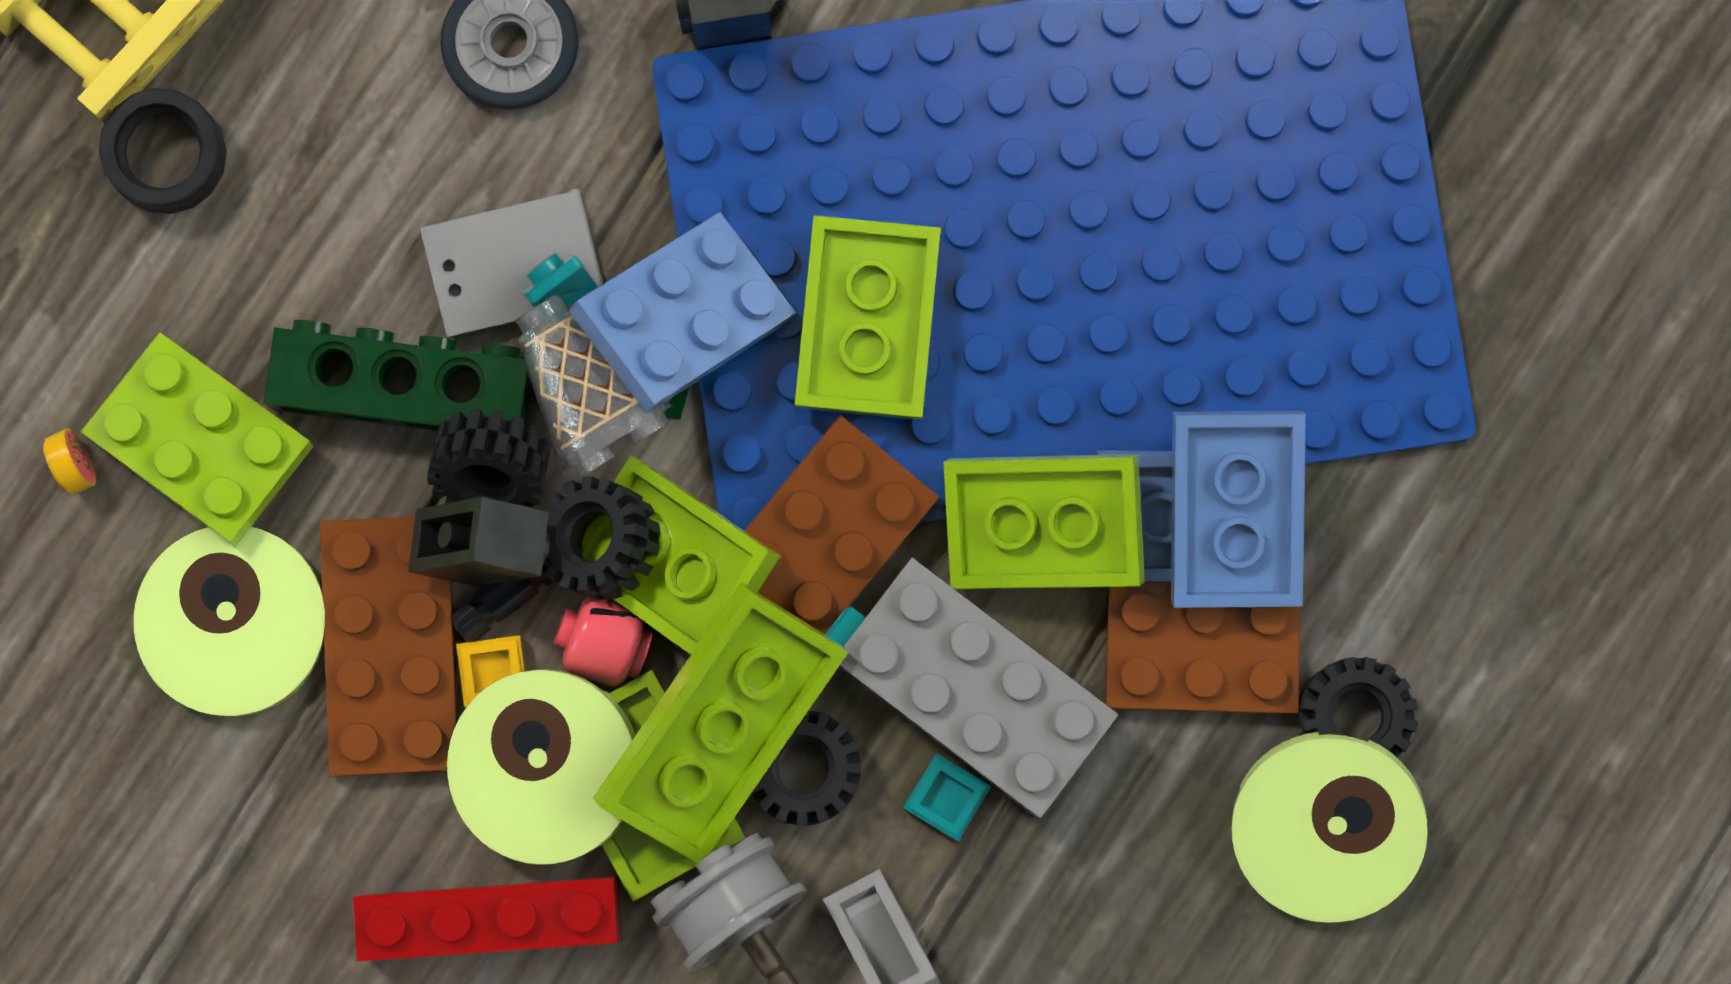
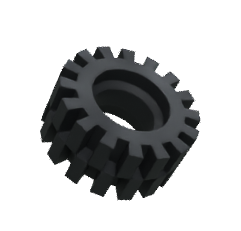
M481 408L470 409L468 419L459 411L452 414L450 422L444 419L439 426V430L436 432L428 467V485H433L432 493L437 499L446 496L445 504L477 497H486L533 508V505H538L541 500L550 452H548L549 444L546 438L539 439L540 430L534 425L523 429L524 419L514 415L510 421L502 419L503 411L492 409L491 417H484Z
M593 476L582 477V484L573 480L563 484L567 494L566 497L553 492L547 499L555 508L548 516L547 534L550 544L547 558L543 563L544 566L549 567L544 572L550 580L559 583L561 587L603 600V596L610 599L622 597L620 587L629 591L636 589L640 583L634 577V574L638 572L648 576L654 566L644 562L647 553L658 556L660 548L659 544L649 540V536L661 534L659 523L649 519L650 516L655 514L652 506L642 501L643 496L637 492L602 477L600 480ZM600 515H607L612 520L613 525L611 542L599 559L588 562L582 554V540L585 531L594 519Z
M1369 657L1342 659L1316 672L1309 679L1310 683L1302 690L1299 700H1301L1299 714H1297V722L1300 721L1302 730L1299 734L1319 732V735H1341L1333 722L1334 705L1344 693L1359 690L1370 694L1377 701L1381 710L1379 728L1370 738L1364 741L1371 740L1398 757L1402 752H1406L1412 743L1409 741L1410 737L1417 730L1418 721L1414 720V710L1418 709L1416 698H1411L1408 691L1411 686L1405 678L1401 679L1395 673L1396 669L1389 664L1383 665L1376 662L1377 659Z
M809 710L751 794L765 812L784 823L809 826L832 819L850 803L859 786L861 760L855 740L848 730L831 716ZM807 742L814 744L825 753L828 759L829 772L827 779L821 787L810 793L791 791L782 783L779 777V759L788 747L796 743Z

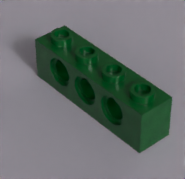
M293 320L292 329L274 327L263 401L265 405L274 411L438 431L444 419L450 422L452 414L461 411L468 419L470 409L481 408L484 417H491L492 409L503 411L502 419L510 421L514 415L524 419L523 429H526L534 367L528 359L519 358V348L500 344H482L481 353L456 350V340L437 336H419L418 345L394 343L393 332L373 328H356L355 337L331 335L332 326L330 324L310 320ZM338 355L349 356L353 362V373L350 379L341 386H327L322 375L327 361ZM401 363L413 365L417 372V379L413 388L401 395L388 393L385 386V378L388 371L393 366ZM463 371H471L478 374L480 389L472 400L465 403H457L450 400L448 385L453 376Z

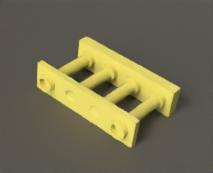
M0 0V31L8 37L19 24H22L84 79L82 86L85 90L77 99L105 123L116 106L132 94L141 92L224 0H166L154 15L151 12L143 14L128 0H90L127 33L125 40L128 43L112 61L109 59L99 60L38 6L41 0Z

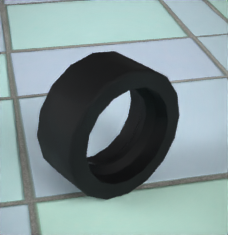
M153 88L132 94L112 110L102 127L99 155L105 176L123 197L148 212L173 214L192 209L213 193L224 174L227 149L221 128L198 101L180 91ZM158 115L176 116L189 123L196 132L200 145L199 161L192 174L180 184L167 188L151 187L138 180L130 170L126 157L128 139L134 129L147 118Z

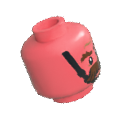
M586 597L581 602L577 611L568 608L564 609L553 644L564 648L562 662L563 667L568 673L608 687H617L626 680L627 676L635 679L639 676L649 650L653 630L644 628L645 621L617 601L603 597V600Z

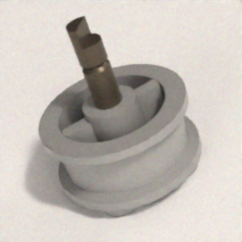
M755 833L733 848L729 844L720 847L697 864L696 867L701 873L699 876L687 884L684 880H681L671 885L651 901L656 909L652 917L658 927L669 925L689 956L683 965L689 973L701 970L730 952L743 947L764 978H768L767 984H799L790 969L784 967L785 962L764 931L798 904L808 891L802 883L790 884L771 856L777 847L771 837L762 839L758 833Z

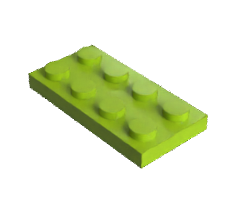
M740 583L602 783L593 799L603 810L692 861L699 863L710 854L849 652L838 642L745 584Z

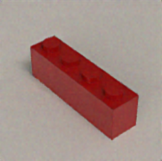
M619 877L353 896L356 962L611 944L623 941Z

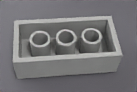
M914 558L910 559L843 648L849 653L839 666L849 676L1037 819L1043 816L1119 715Z

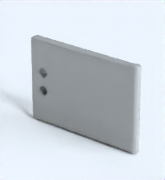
M571 189L567 193L420 227L448 339L540 317L522 294L525 289L532 285L526 274L555 252L562 261L571 254L576 255L597 286L603 285L579 189Z

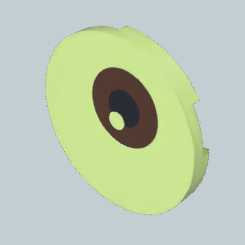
M208 527L179 539L168 547L149 568L139 588L135 602V641L141 660L149 675L166 694L188 708L211 715L226 717L252 715L268 710L287 700L305 683L304 681L315 667L324 645L325 609L322 585L317 574L305 557L286 541L254 527L247 531L236 547Z
M537 669L502 678L485 688L471 701L460 716L453 731L448 750L447 774L454 804L471 832L489 848L505 857L530 864H555L583 856L610 839L623 822V820L600 808L593 797L636 736L635 731L624 710L608 692L602 691L591 682L576 675L562 672L561 670Z
M1314 732L1284 741L1269 750L1252 766L1240 785L1233 809L1232 841L1238 864L1251 886L1265 900L1278 909L1298 918L1315 922L1351 921L1375 913L1390 904L1414 879L1424 858L1427 845L1426 810L1421 791L1415 779L1396 756L1371 740L1366 742L1344 735H1319V732Z

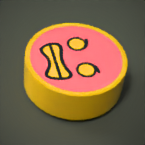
M65 428L45 438L43 451L46 462L56 482L66 493L75 495L96 484V474L92 461L82 441L73 430Z

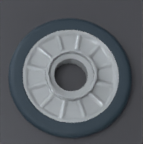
M455 0L443 22L440 46L446 70L453 82L463 93L485 106L513 110L538 104L554 94L563 85L575 64L579 37L575 18L565 0ZM507 25L518 26L527 34L525 49L521 54L511 58L499 56L492 49L494 34L498 29Z

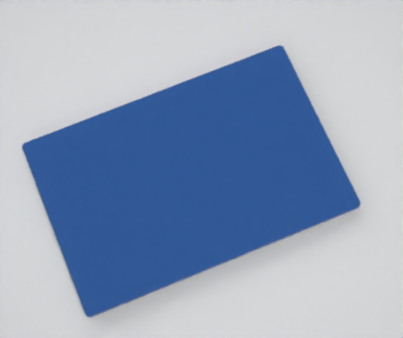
M1025 0L662 55L657 57L652 64L677 238L721 212L796 312L788 323L699 380L719 514L745 530L840 414L939 495V499L918 524L947 520L943 462L949 458L1096 455L1097 450L1172 451L1173 412L1303 411L1306 414L1305 465L1465 441L1471 438L1476 431L1404 0ZM814 215L941 228L922 420L795 408Z

